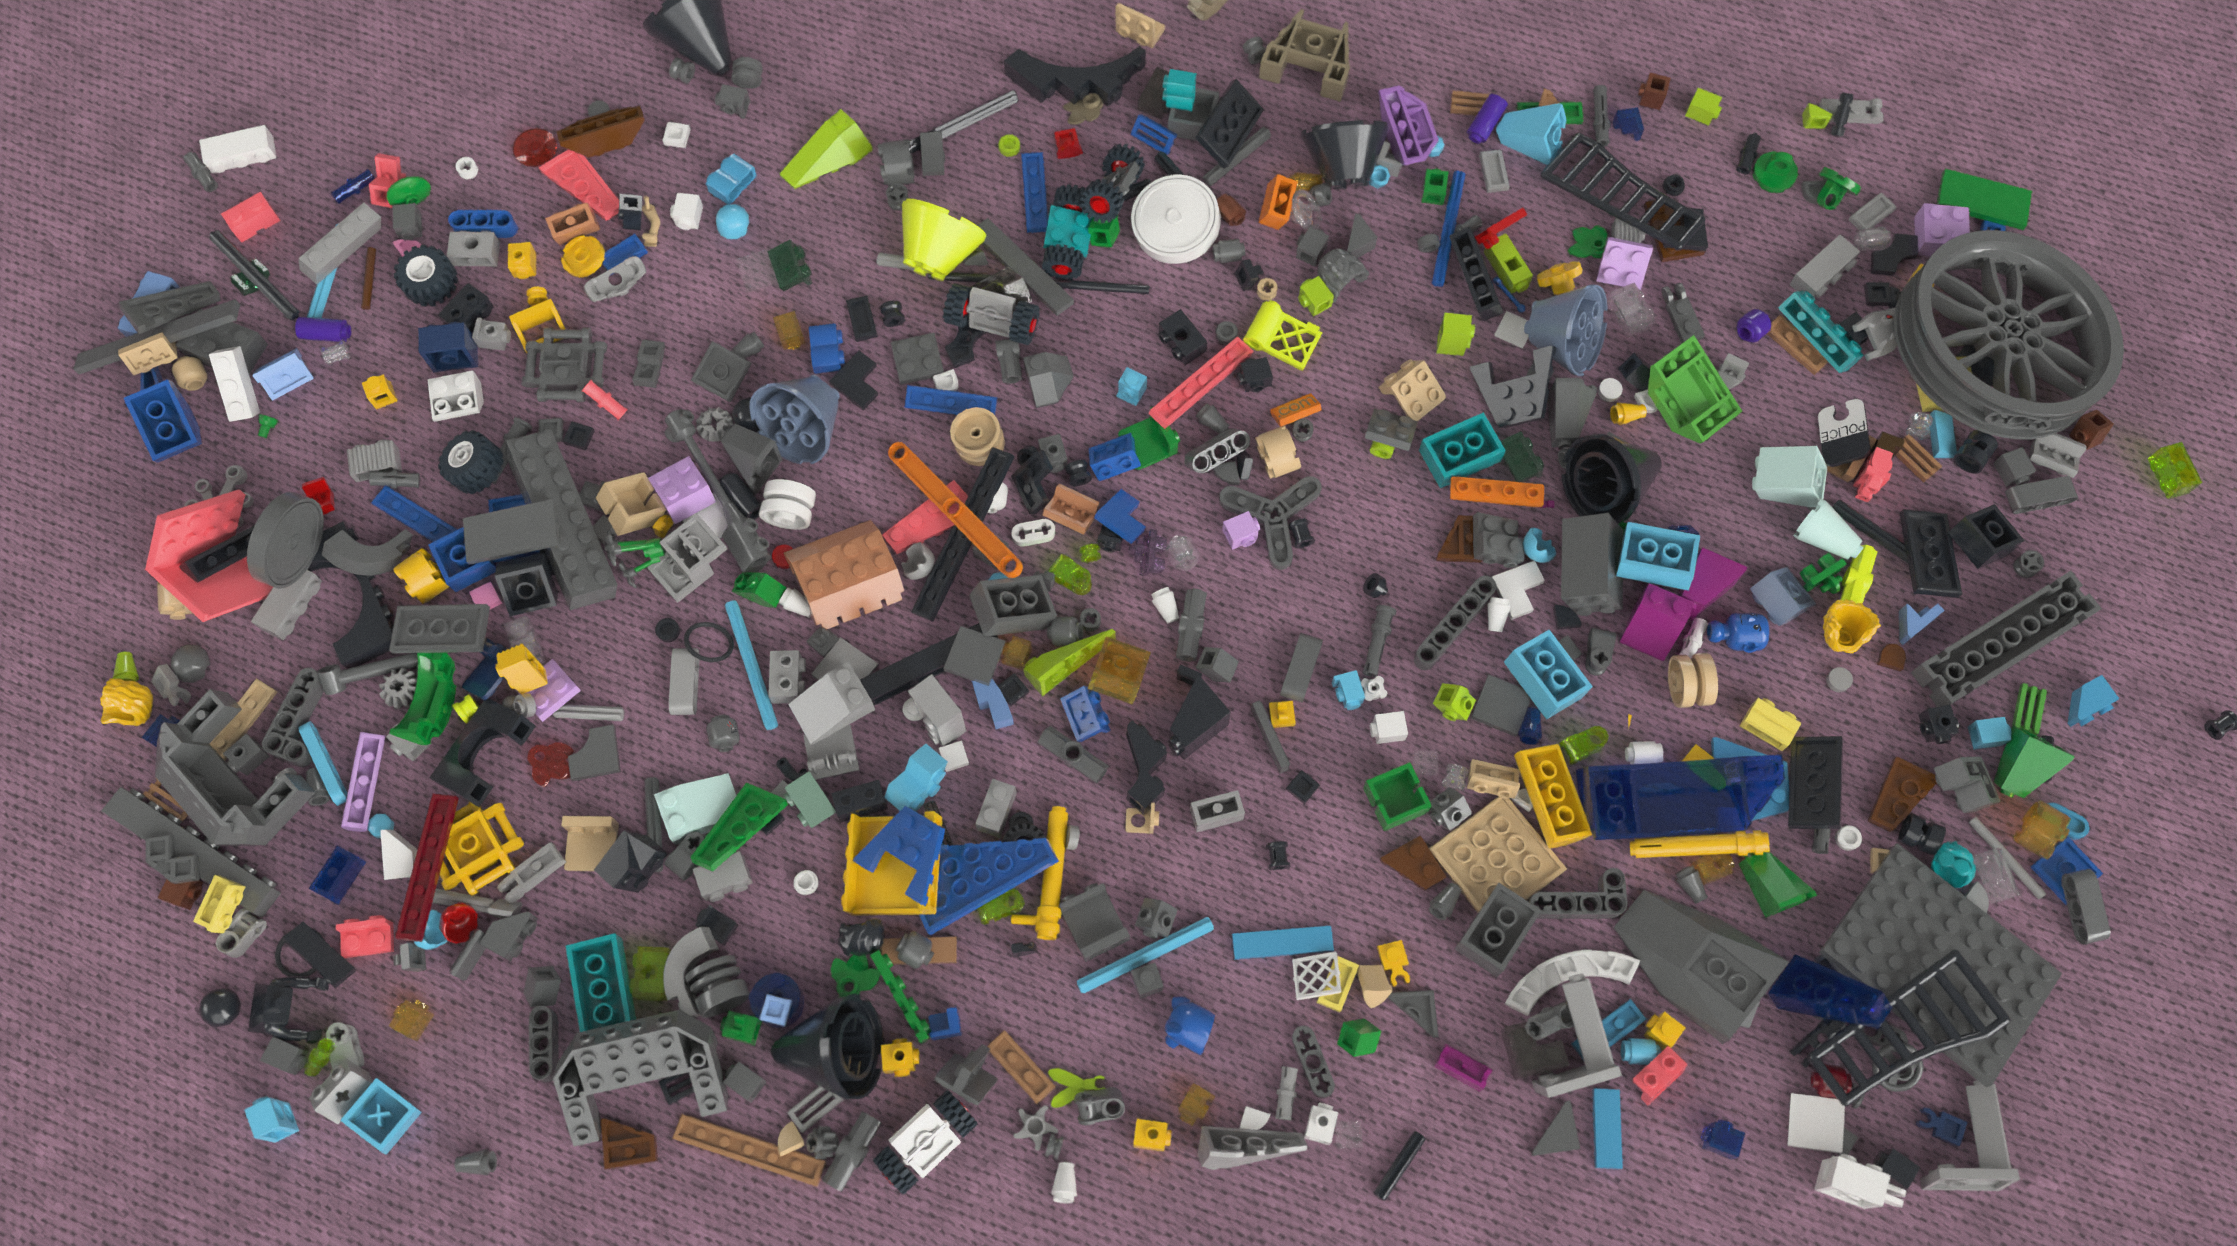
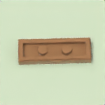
M1781 314L1771 322V330L1767 335L1813 375L1818 373L1828 363L1807 338Z
M926 937L932 941L931 951L934 952L929 964L957 963V937ZM901 938L884 939L881 954L887 953L893 965L905 964L898 959V951L895 950Z
M1005 1030L987 1046L990 1048L989 1052L1036 1104H1039L1056 1087Z

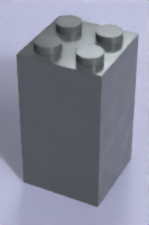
M1609 513L1562 519L1561 599L1576 614L1581 616L1591 615L1592 612L1613 613L1615 610L1623 609V578L1616 576L1623 540V529Z

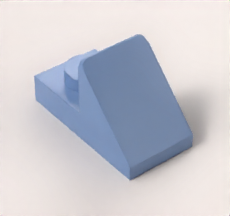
M1906 604L1899 610V642L1904 645L1945 610L1939 604H1936L1932 609L1927 606L1917 614L1909 604Z

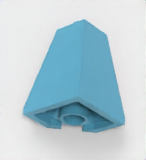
M1557 103L1505 113L1496 128L1500 143L1548 165L1562 149L1563 141L1559 140L1561 128H1565L1566 124L1563 105Z

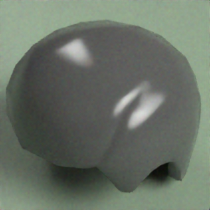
M187 644L181 646L171 658V668L178 679L183 682L194 683L203 679L207 666H210L207 651L199 645Z

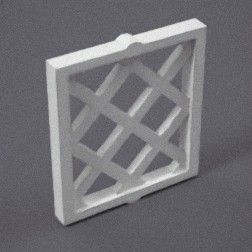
M1337 952L1292 959L1293 980L1295 981L1297 1000L1342 993ZM1328 958V959L1325 961V963H1322L1320 960H1318V959ZM1332 959H1334L1335 963L1334 970L1327 966ZM1311 961V962L1308 964V966H1305V965L1302 963V962ZM1315 962L1321 965L1317 973L1310 969ZM1298 965L1305 969L1300 976L1297 973ZM1324 969L1331 973L1326 980L1320 977ZM1307 972L1314 976L1309 983L1303 979ZM1333 976H1336V987L1329 983ZM1317 978L1323 982L1319 990L1312 986ZM1300 981L1306 985L1302 993L1299 992ZM1326 986L1332 989L1323 991ZM1309 989H1312L1315 992L1306 994Z

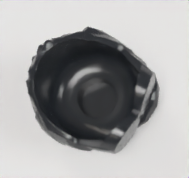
M874 918L866 920L865 923L846 925V922L841 923L840 937L837 939V944L846 956H850V954L867 956L875 953L882 948L885 934L882 920Z

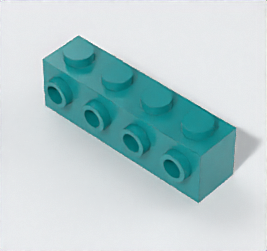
M1794 292L1778 309L1839 373L1848 371L1864 356L1861 352V346L1854 340L1850 341L1845 335V329L1841 325L1832 322L1829 312L1822 307L1819 308L1814 303L1815 298L1809 292Z

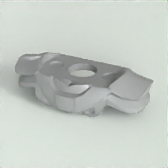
M636 256L630 257L603 274L589 280L584 285L585 293L593 302L617 296L622 297L629 293V290L646 273L645 265L640 258ZM613 273H618L622 277V282L617 286L609 282V276Z

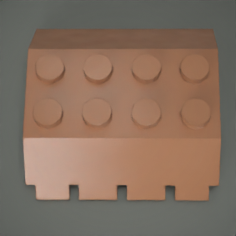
M871 520L784 552L791 572L796 575L809 604L810 614L816 626L821 624V627L827 630L839 625L837 620L839 616L842 622L845 623L860 617V608L863 609L864 614H868L883 608L881 603L883 599L887 606L902 600L900 593L904 591L898 569L880 530Z

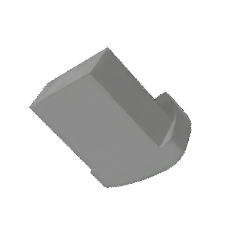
M1728 353L1723 364H1720L1718 368V374L1728 389L1736 387L1745 379L1746 375L1744 373L1749 362Z

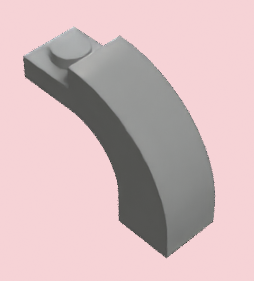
M699 927L681 938L671 950L664 969V989L667 999H679V1010L694 1018L700 1016L695 1003L697 995L691 993L690 987L692 985H688L685 976L704 957L719 950L709 927Z

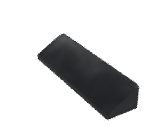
M254 526L185 561L179 566L180 569L198 583L247 557L248 544Z

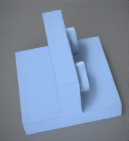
M297 348L256 369L253 373V377L257 383L260 382L271 400L314 379Z

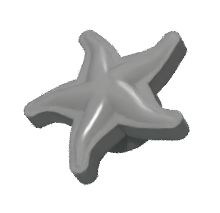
M1046 1105L1043 1106L1034 1116L1026 1114L1023 1109H1019V1115L1024 1123V1127L1019 1133L1014 1134V1138L1031 1137L1035 1142V1150H1040L1043 1134L1048 1132L1058 1133L1057 1128L1045 1122L1044 1115L1048 1107Z

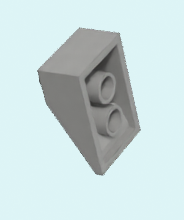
M849 662L824 675L788 704L811 745L875 710L872 700Z

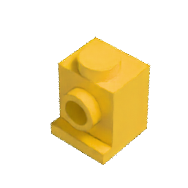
M384 374L381 376H371L362 383L367 399L376 409L398 401L391 381H388ZM385 393L388 395L387 397L381 398L379 400L377 399L378 396L383 395Z

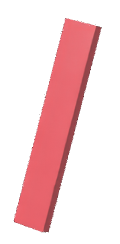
M1237 336L1150 409L1148 414L1166 429L1240 366V363L1247 360L1254 351Z

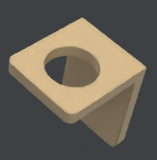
M1151 803V809L1143 815L1145 824L1139 828L1132 825L1131 818L1135 814L1141 813L1136 808H1128L1126 810V832L1153 834L1154 826H1159V811H1155V803Z

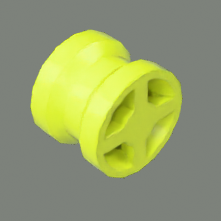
M470 694L466 695L462 702H456L452 705L466 724H468L479 708V705Z

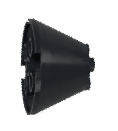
M1363 120L1322 124L1313 126L1312 131L1308 133L1306 129L1302 130L1301 138L1329 187H1333L1334 190L1346 189V185L1366 187L1368 186V181L1371 180L1387 137L1389 123L1374 120V124L1364 125Z

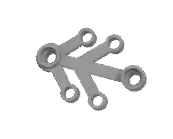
M233 465L227 468V480L219 496L232 492L236 485H241L246 481L247 472L241 466ZM205 479L198 480L195 483V489L202 495L203 500L213 498L211 492L212 485ZM243 492L245 498L248 497V500L243 503V508H249L252 506L254 499L249 493ZM194 499L188 500L184 507L198 502ZM241 516L237 528L241 527L244 522Z

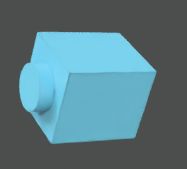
M2005 717L1976 720L1968 726L1974 750L2003 746L2011 740V728L2007 724Z

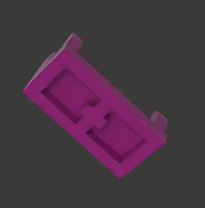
M1447 1044L1444 1045L1434 1065L1437 1069L1479 1092L1485 1088L1486 1080L1493 1070Z

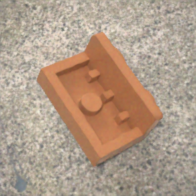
M1058 484L1053 498L1044 508L1043 516L1084 535L1095 520L1094 516L1098 511L1099 502L1062 484Z

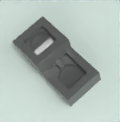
M642 340L637 354L638 364L632 379L635 386L656 388L664 357L665 342Z

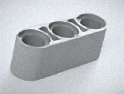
M673 648L669 688L670 715H695L697 712L700 660L694 657L687 648ZM692 648L695 652L699 654L698 648Z

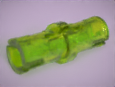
M322 1039L318 1043L317 1048L310 1052L308 1061L304 1066V1069H306L304 1072L308 1076H317L322 1067L329 1063L330 1055L335 1049V1046L333 1047L335 1043L332 1040Z

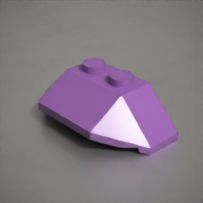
M1401 86L1379 90L1382 121L1389 123L1387 138L1395 160L1403 165L1425 161L1439 141L1426 104L1414 95L1406 92Z

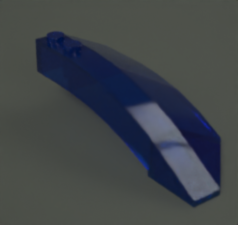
M1762 755L1680 762L1587 766L1577 769L1576 777L1578 794L1595 841L1745 831L1752 824L1751 821L1756 814L1761 812L1770 800L1774 790L1783 783L1785 773L1782 755Z

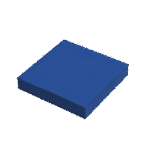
M2068 836L2063 837L2030 866L2065 905L2067 903L2061 881L2064 874L2084 869L2094 871L2097 879L2103 874Z

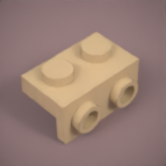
M1472 759L1467 789H1472L1478 793L1498 795L1501 798L1515 799L1520 788V783H1518L1520 771L1519 769Z

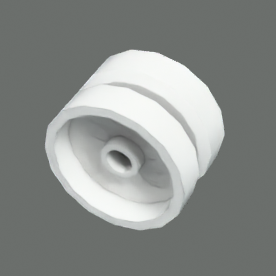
M784 479L770 480L765 484L763 493L765 500L761 503L760 518L766 523L780 528L794 530L808 528L812 517L811 510L809 509H812L814 506L815 491L802 483Z

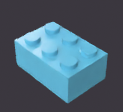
M1627 522L1616 576L1689 590L1694 577L1700 535Z
M1550 630L1513 650L1504 661V664L1546 720L1582 699L1593 687Z

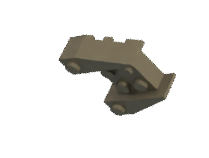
M1301 9L1292 18V22L1279 32V36L1267 45L1261 60L1259 78L1279 84L1287 63L1322 72L1325 75L1322 81L1320 96L1341 102L1350 70L1348 22L1344 23L1342 30L1304 20V10Z

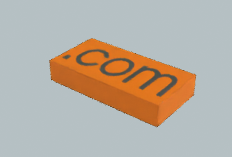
M1312 393L1270 409L1271 416L1280 427L1322 410L1321 404Z

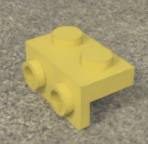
M214 875L193 922L206 927L207 931L212 933H224L232 922V915L236 906L242 901L243 891L246 886L220 875Z

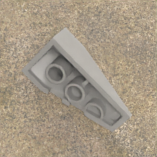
M1202 1126L1198 1157L1201 1167L1216 1170L1218 1168H1231L1307 1150V1144L1302 1133Z

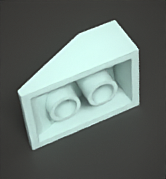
M728 773L677 785L654 794L669 838L675 845L680 844L689 833L699 832L703 835L710 832L737 796Z

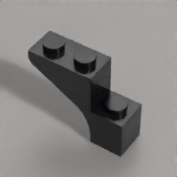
M1132 720L1127 726L1126 738L1137 768L1138 779L1127 792L1126 800L1141 814L1145 815L1151 809V803L1156 804L1164 796V783L1157 776L1154 775L1152 777L1151 774L1166 760L1167 749L1161 741L1151 738L1148 735V730L1139 723L1137 725Z

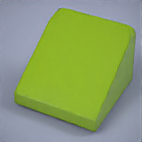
M1808 103L1802 113L1803 128L1824 129L1831 119L1832 113Z

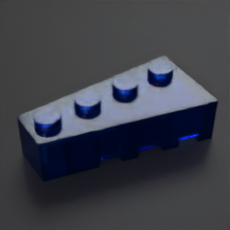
M1796 954L1768 992V995L1779 1010L1874 1028L1881 1026L1892 1009L1883 991Z

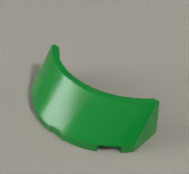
M417 653L418 676L412 703L404 718L398 725L390 729L389 734L419 745L431 744L433 737H439L443 733L449 722L456 695V685L453 683V674L456 670L455 662L448 653Z

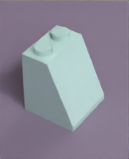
M1760 447L1759 456L1755 459L1757 474L1752 480V488L1756 491L1759 498L1805 507H1817V503L1824 498L1828 468L1818 447Z

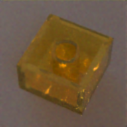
M1105 637L1088 689L1133 705L1151 652Z

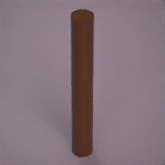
M374 247L367 248L361 303L363 310H370L376 259V248Z

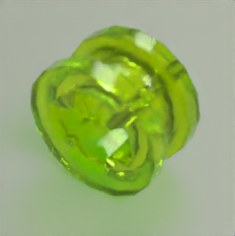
M1087 544L1080 547L1081 561L1089 563L1101 559V553L1098 552L1100 550L1099 545Z

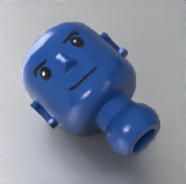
M1733 613L1727 618L1725 623L1717 620L1709 622L1707 638L1713 643L1725 640L1728 648L1734 651H1745L1748 653L1760 651L1767 646L1769 641V623L1766 617L1761 614Z

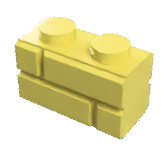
M1757 698L1750 706L1740 727L1783 751L1791 743L1801 722L1796 720L1797 718L1794 714L1788 711L1782 712L1775 708V704L1772 701Z

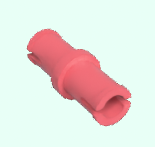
M592 380L582 390V392H585L598 403V407L606 409L617 420L628 410L612 398L610 392L606 393Z

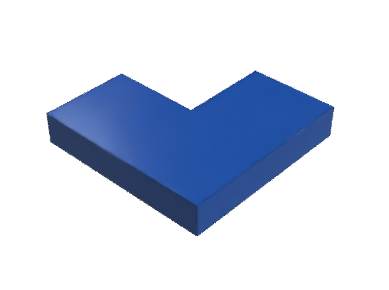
M1122 489L1100 508L1094 516V519L1130 544L1146 528V526L1130 516L1138 507L1140 501Z

